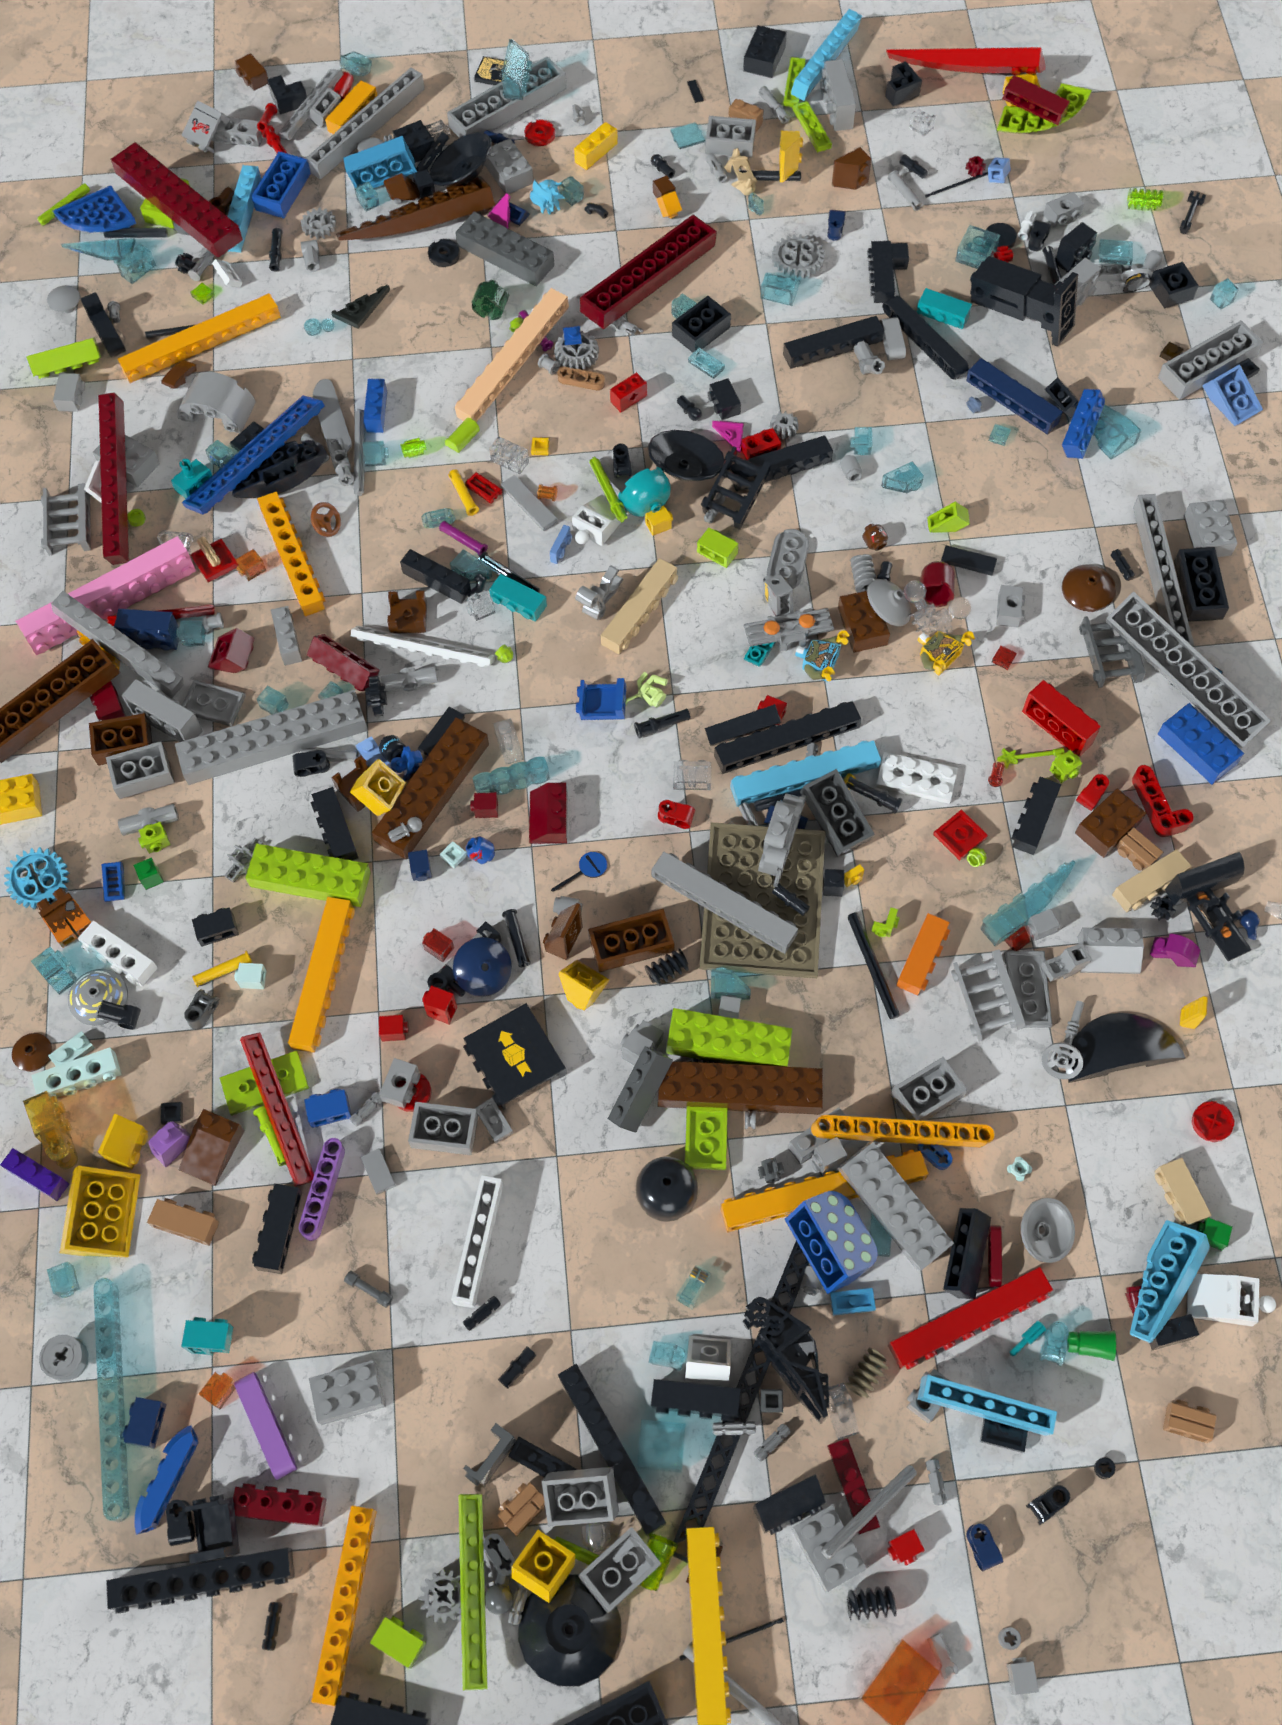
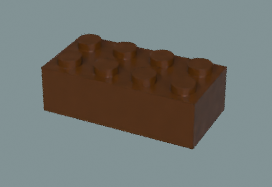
M664 908L588 929L589 940L599 973L670 954L675 950V943Z

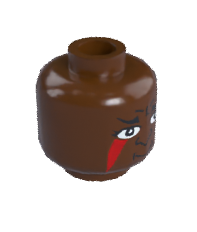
M872 523L864 528L865 531L862 534V538L869 549L878 551L887 545L888 535L882 525H874Z

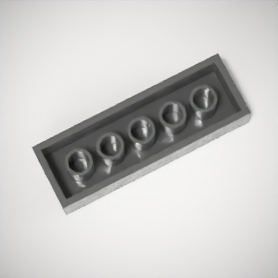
M475 211L455 232L458 247L534 286H537L555 266L553 251Z

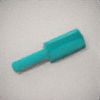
M1036 1321L1022 1334L1023 1339L1009 1351L1010 1355L1015 1356L1028 1343L1032 1345L1046 1331L1045 1326L1041 1322Z

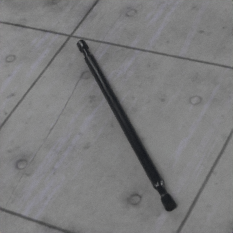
M988 172L983 173L982 175H976V177H971L958 183L952 184L950 186L944 187L942 189L933 191L930 194H925V197L927 198L930 195H935L937 193L943 192L953 187L986 176Z
M783 1618L726 1639V1644L772 1627L775 1624L783 1623ZM685 1655L679 1656L680 1661L687 1658Z

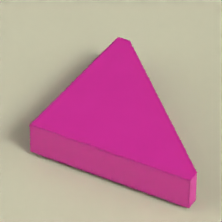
M508 193L503 196L487 215L492 221L508 228V221H510L509 200L511 196Z
M712 421V427L732 447H737V452H741L744 423Z

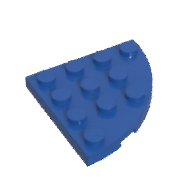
M111 185L53 210L56 218L64 225L89 233L129 228L136 224L134 217Z

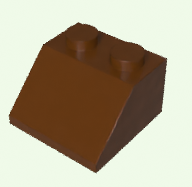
M859 147L834 160L832 186L856 190L868 184L872 158Z

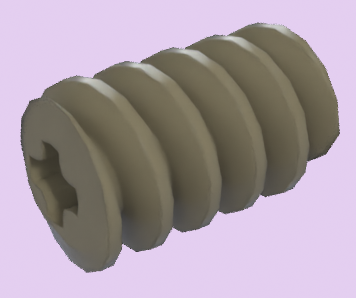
M873 1348L868 1349L870 1355L864 1354L863 1360L865 1362L859 1361L858 1367L860 1369L855 1368L853 1370L855 1376L850 1375L848 1377L850 1383H844L846 1387L860 1397L869 1398L866 1389L873 1391L874 1388L871 1382L879 1383L876 1375L884 1376L880 1369H889L885 1363L887 1359Z

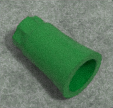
M1115 1330L1068 1332L1067 1351L1078 1353V1355L1115 1361Z

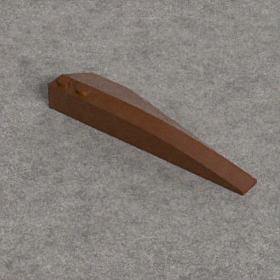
M479 176L466 184L449 186L446 188L447 192L437 191L433 193L434 195L431 198H420L417 204L411 202L391 210L388 216L379 215L373 222L368 220L362 222L359 228L353 226L336 233L339 241L406 233L435 226L466 215L470 216L474 211L476 213L481 210L488 211L496 205L490 186Z

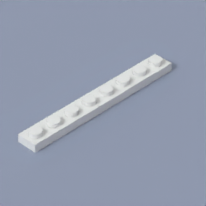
M358 625L351 629V636L356 637L359 641L371 640L374 641V644L384 645L385 643L391 645L392 648H408L410 652L422 651L429 656L441 655L442 658L448 660L455 658L459 659L462 663H477L480 667L490 666L495 658V655Z

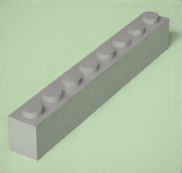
M62 591L51 603L53 613L90 640L94 639L101 648L170 698H173L182 688V676L65 591Z
M663 852L651 869L652 877L784 954L797 936L798 928L791 921L782 920L775 912L763 909L756 901H749L742 893L730 890L725 883L716 882L709 874L697 871L692 864L683 863L672 853Z

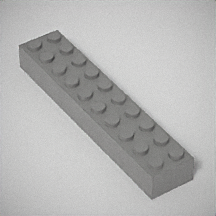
M1134 591L1106 618V622L1240 749L1271 721Z
M352 690L175 743L183 776L188 785L297 753L301 749H310L368 731L356 691Z

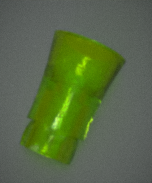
M649 1534L647 1546L661 1562V1565L640 1585L648 1590L658 1591L670 1561L678 1548V1544L666 1537Z

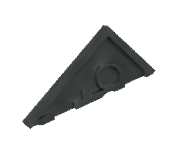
M387 284L376 289V293L370 296L365 294L355 299V301L345 304L346 308L338 312L333 310L331 312L332 317L359 329L388 294L390 286Z

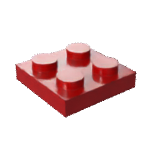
M222 538L210 544L220 560V564L216 567L210 564L202 549L190 554L207 583L239 567L238 562Z
M962 809L933 833L959 861L988 837V834Z

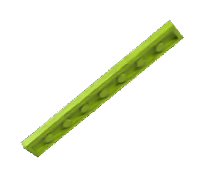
M460 1494L458 1499L463 1691L486 1690L488 1686L482 1494Z

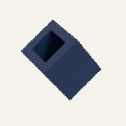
M427 849L408 852L413 881H426L428 878H432Z

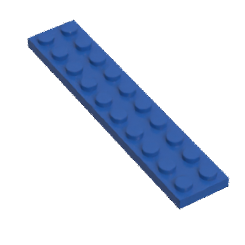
M302 395L182 502L184 507L202 515L208 513L217 502L223 500L229 491L234 490L238 483L245 480L248 474L260 467L261 463L271 457L275 450L282 447L285 441L293 437L301 427L307 425L313 416L318 415L321 409L325 407L324 403L321 400Z

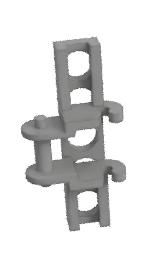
M254 838L247 848L235 845L236 849L231 855H227L229 857L228 860H233L234 864L224 875L225 878L234 883L241 873L247 869L246 867L249 865L254 852L253 845L256 843L264 845V843ZM240 851L243 855L238 860L235 856ZM248 858L247 863H242L241 860ZM235 873V875L232 878H230V874Z

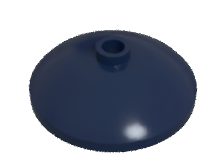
M479 937L467 941L458 949L453 960V975L457 984L464 991L474 996L484 997L499 992L507 984L511 975L512 964L509 953L502 944L491 938ZM483 963H486L488 965V969L486 971L482 970Z

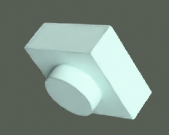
M453 841L440 853V857L454 869L467 856V852Z

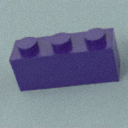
M14 1148L11 1149L0 1164L5 1170L55 1201L59 1200L69 1186V1183L62 1177Z

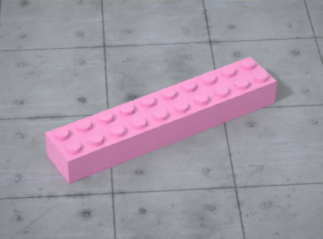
M177 536L68 594L105 620L108 616L116 614L118 608L127 609L144 598L191 575L196 570L187 549ZM51 603L15 621L36 656L78 635L77 629L53 613Z

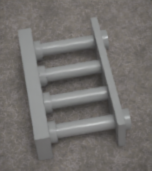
M85 483L78 484V491L76 493L51 496L47 488H43V496H41V503L43 505V538L41 539V545L49 556L52 555V546L78 543L84 551L91 550L90 494L84 490ZM78 501V505L75 508L52 510V503ZM78 515L76 522L52 525V517ZM71 529L79 530V534H76V536L52 539V532Z
M999 949L992 951V958L988 962L962 970L959 969L958 963L955 962L953 963L954 970H951L954 982H959L973 1023L969 1025L973 1037L977 1036L979 1042L983 1041L981 1032L1010 1023L1012 1025L1015 1024L1017 1030L1025 1028V1021ZM989 969L997 970L998 976L996 979L968 988L965 987L963 977ZM996 987L1003 988L1005 994L1001 998L975 1006L971 1005L969 995ZM1003 1005L1010 1007L1011 1013H1008L1009 1016L978 1025L976 1013Z

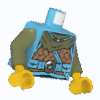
M842 630L837 636L812 640L808 649L801 646L797 647L795 656L804 659L802 669L805 670L812 680L831 681V675H835L833 669L840 654V643L843 645L848 644L846 637L850 635L846 630Z

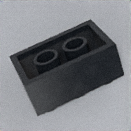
M815 1474L754 1504L753 1510L764 1534L770 1532L773 1535L783 1530L781 1525L787 1522L793 1525L803 1520L801 1515L807 1512L814 1515L822 1511V1505L826 1501Z

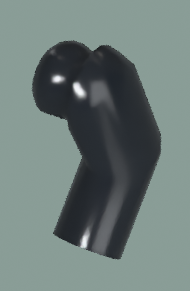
M591 202L587 203V206L584 208V211L588 214H592V211H595L603 219L609 214L601 205Z
M481 573L474 577V581L477 584L467 593L471 600L475 599L484 590L487 580Z

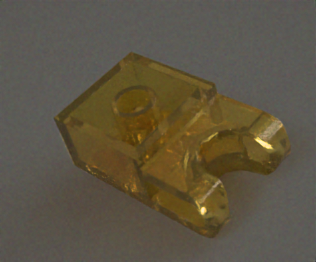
M48 1091L24 1100L23 1103L34 1135L42 1142L46 1155L62 1169H70L78 1162V1155L69 1132L72 1130L71 1124L68 1119L65 1120L63 1115L66 1112L61 1101L58 1102L56 1096H52ZM70 1153V1160L68 1162L63 1163L62 1158L66 1157L67 1154Z

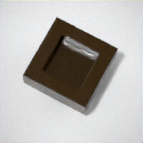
M1169 341L1159 357L1170 361L1182 354L1184 349Z

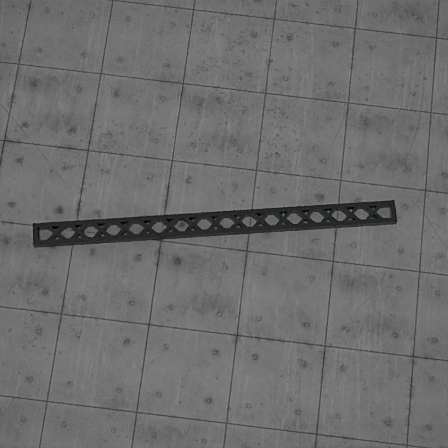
M797 1240L771 1301L782 1309L787 1308L786 1312L789 1314L801 1287L805 1268L809 1266V1261L805 1254L806 1263L799 1266L796 1265L794 1256L803 1253L802 1249H798L799 1244ZM795 1272L798 1282L789 1286L786 1276ZM788 1292L790 1302L781 1305L778 1295ZM756 1340L736 1387L740 1388L742 1393L747 1392L750 1399L748 1404L741 1406L740 1418L743 1423H746L771 1361L764 1353L766 1362L756 1365L754 1355L763 1351L761 1347L757 1348L758 1343ZM755 1371L758 1382L748 1386L745 1378L746 1374ZM722 1433V1435L716 1436L669 1555L688 1563V1556L685 1557L675 1552L677 1544L687 1540L686 1522L696 1518L699 1528L705 1526L741 1435H731L733 1444L724 1449L720 1438L726 1434ZM722 1454L725 1462L724 1466L714 1469L711 1461L712 1458ZM721 1472V1474H720V1476H719V1479H718L716 1473ZM713 1475L716 1486L706 1491L703 1480ZM705 1497L708 1506L705 1510L697 1513L694 1502L696 1499ZM691 1510H693L694 1514L689 1516ZM704 1515L702 1521H700L699 1516ZM684 1531L685 1536L680 1538L682 1532Z

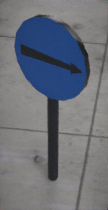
M597 852L584 854L579 861L580 871L553 887L551 891H556L582 874L590 878L602 876L607 869L605 857Z

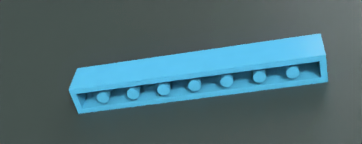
M848 9L795 78L791 91L792 95L805 101L822 78L821 71L824 69V62L836 60L858 31L862 15Z
M874 740L870 742L862 741L852 747L844 746L834 752L830 750L819 756L811 755L801 761L793 760L786 765H775L765 771L757 770L747 776L738 775L731 780L730 788L736 806L739 807L740 804L745 802L750 804L756 800L802 789L806 784L835 769L838 770L843 778L848 773L854 775L879 768L881 758Z

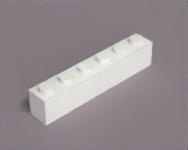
M483 1175L480 1177L451 1298L454 1305L475 1309L502 1194V1179Z

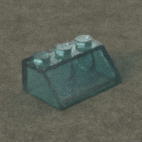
M509 39L502 69L504 98L523 100L524 93H527V82L530 79L529 71L532 70V61L529 59V53L513 39Z

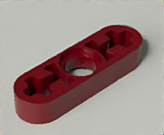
M990 1225L988 1233V1283L991 1287H1001L1002 1229L1000 1225Z

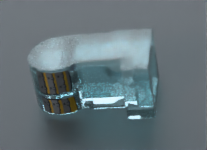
M695 1265L688 1279H686L678 1291L676 1300L693 1309L711 1273Z

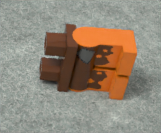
M59 888L53 893L57 901L50 904L45 898L39 901L37 906L40 910L38 913L57 942L64 948L78 938L67 921L70 922L79 936L91 924V921L70 893H66L62 888Z

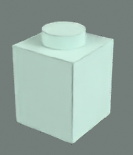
M239 963V968L235 971L234 977L240 988L264 989L267 971L263 964Z

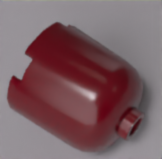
M942 561L930 562L923 568L918 589V598L922 603L925 601L930 603L931 607H943L950 600L954 599L955 572L953 568Z

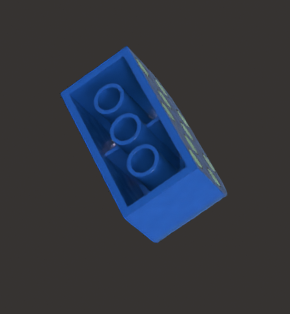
M827 1191L803 1201L784 1219L827 1294L851 1284L874 1265L877 1260V1247L869 1231L849 1199L839 1192Z

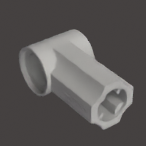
M317 240L301 242L306 270L310 272L317 271L320 268Z

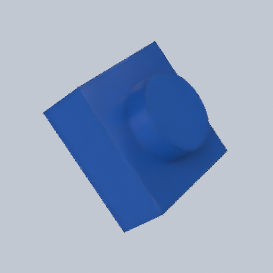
M580 326L563 328L565 345L582 344Z

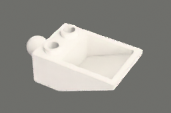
M600 495L582 505L572 517L573 531L576 532L575 540L577 543L586 544L588 540H591L602 546L621 524L620 520H617L615 514L611 512V506L605 496Z
M1196 1274L1187 1290L1186 1315L1192 1314V1317L1197 1319L1253 1327L1258 1323L1259 1308L1265 1313H1271L1276 1308V1301L1273 1297L1265 1295L1259 1299L1258 1278L1237 1275ZM1240 1289L1246 1292L1245 1296L1240 1295ZM1240 1311H1243L1245 1316L1240 1315Z

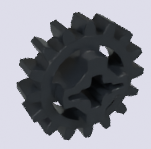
M378 676L369 677L370 687L366 688L367 705L372 707L375 717L384 716L383 705H387L386 688L381 686Z

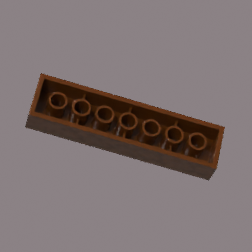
M94 639L90 640L0 708V763L4 762L121 673Z
M456 717L402 790L391 810L385 813L371 832L375 843L406 860L408 852L414 850L489 746L488 735ZM412 817H417L422 821L421 830L418 832L410 831L409 837L406 835L395 842H392L389 838L388 833L401 826L402 822L404 825H407L408 820Z
M673 1061L658 1089V1107L686 1109L687 1106L727 1108L729 1111L820 1115L823 1108V1068Z

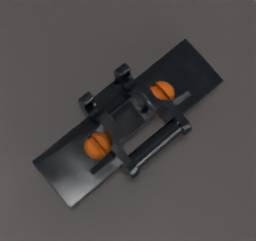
M1211 892L1189 900L1190 906L1187 909L1189 912H1193L1205 930V936L1214 940L1228 962L1252 950L1234 924L1242 917V914L1239 910L1234 914L1231 912L1226 904L1230 899L1227 892L1220 898Z

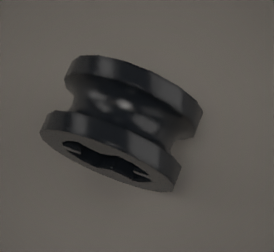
M1107 1457L1098 1459L1094 1465V1472L1101 1479L1111 1478L1116 1470L1114 1462ZM1107 1463L1110 1472L1103 1474L1100 1471L1102 1468H1099V1464Z

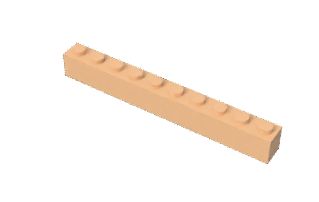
M553 288L543 295L539 304L535 305L530 315L525 317L522 325L505 342L500 352L496 353L492 362L476 378L471 388H468L462 399L457 401L455 405L457 418L464 421L469 417L475 422L480 419L543 338L569 308L568 296Z

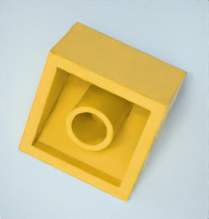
M377 759L357 779L350 793L375 815L379 816L391 810L406 782L380 759Z
M114 1114L98 1153L110 1164L132 1170L140 1159L139 1152L142 1145H145L148 1140V1131L142 1125Z

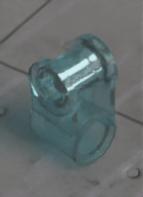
M1056 1321L1046 1328L1039 1355L1040 1361L1048 1360L1057 1363L1058 1366L1063 1365L1068 1338V1327L1065 1323ZM1053 1327L1061 1330V1338L1053 1335Z

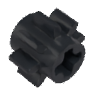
M188 253L179 254L175 261V265L178 266L177 271L188 274L189 270H192L196 265V262L192 260L193 256Z
M1158 896L1155 902H1152L1150 905L1154 909L1151 915H1155L1158 921L1164 918L1168 921L1176 910L1173 909L1174 904L1168 899V896L1162 899Z

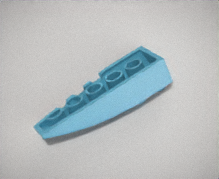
M1168 1220L1165 1221L1147 1256V1266L1143 1273L1142 1288L1139 1291V1301L1135 1308L1130 1335L1151 1343L1163 1329L1189 1289L1210 1249L1206 1234Z

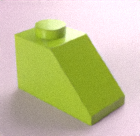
M956 501L927 517L930 533L956 532L970 524L968 509Z

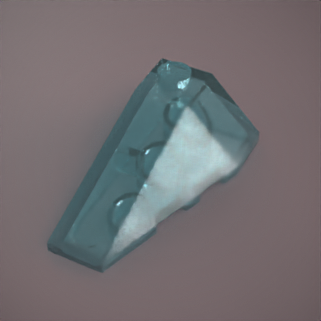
M135 238L112 239L61 245L63 248L103 260H114V264L124 263L125 259H130L136 241Z
M1104 405L1093 436L1096 437L1100 450L1112 460L1137 444L1142 430L1129 418Z

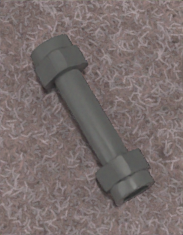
M350 1270L344 1278L345 1283L351 1287L356 1286L377 1299L378 1304L385 1308L390 1305L393 1296L385 1291L381 1292L361 1280L360 1276Z

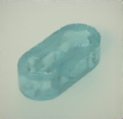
M445 508L426 512L421 516L423 526L429 529L439 527L443 521L452 524L455 521V515L452 509Z

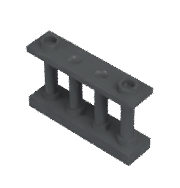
M1085 616L1082 624L1079 626V630L1086 643L1093 667V679L1097 681L1098 688H1102L1106 678L1130 675L1134 683L1142 682L1146 672L1140 653L1121 635L1119 637L1095 640L1094 631L1113 628L1107 622L1090 625L1088 616ZM1123 645L1124 652L1099 655L1097 647ZM1124 659L1128 661L1129 668L1104 671L1102 662Z

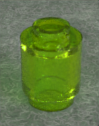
M420 437L404 441L403 444H400L404 458L423 455L424 450H427L424 440H420Z

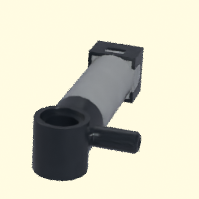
M486 921L476 930L477 934L472 938L486 937L494 939L499 943L501 942L500 933ZM453 957L437 973L430 975L427 983L429 989L431 985L434 986L439 982L443 983L439 989L449 992V988H451L460 997H463L466 991L456 983L454 978Z

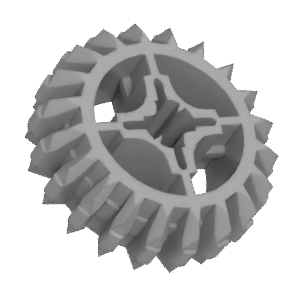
M582 330L580 332L582 344L565 345L564 334L562 337H558V342L555 343L554 355L555 359L560 362V366L585 370L586 367L590 369L591 365H595L599 357V347L594 336H590L589 332L584 334Z

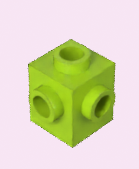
M1069 750L1065 754L1063 752L1058 754L1049 770L1062 784L1069 778L1074 779L1078 776L1083 763L1078 755Z
M161 822L146 825L138 830L141 836L138 838L142 849L146 848L149 854L159 852L171 845Z

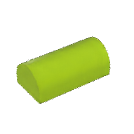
M467 417L445 440V445L459 453L480 431L478 424L473 419Z

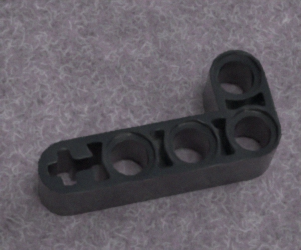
M94 292L80 298L87 316L109 356L114 357L126 352L97 293Z

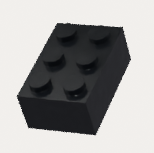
M757 25L744 55L743 72L773 78L786 47L787 32Z
M706 296L672 322V336L693 354H697L731 328V313L710 296Z

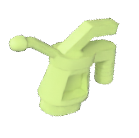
M643 672L637 680L638 693L627 698L626 705L628 701L640 697L650 706L658 708L665 700L666 694L661 689L652 685L657 683L666 686L668 679L651 675L647 682L642 685L648 676L646 672Z

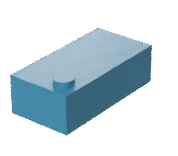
M403 136L343 158L346 173L358 194L384 185V180L400 173L408 176L417 172L414 158Z

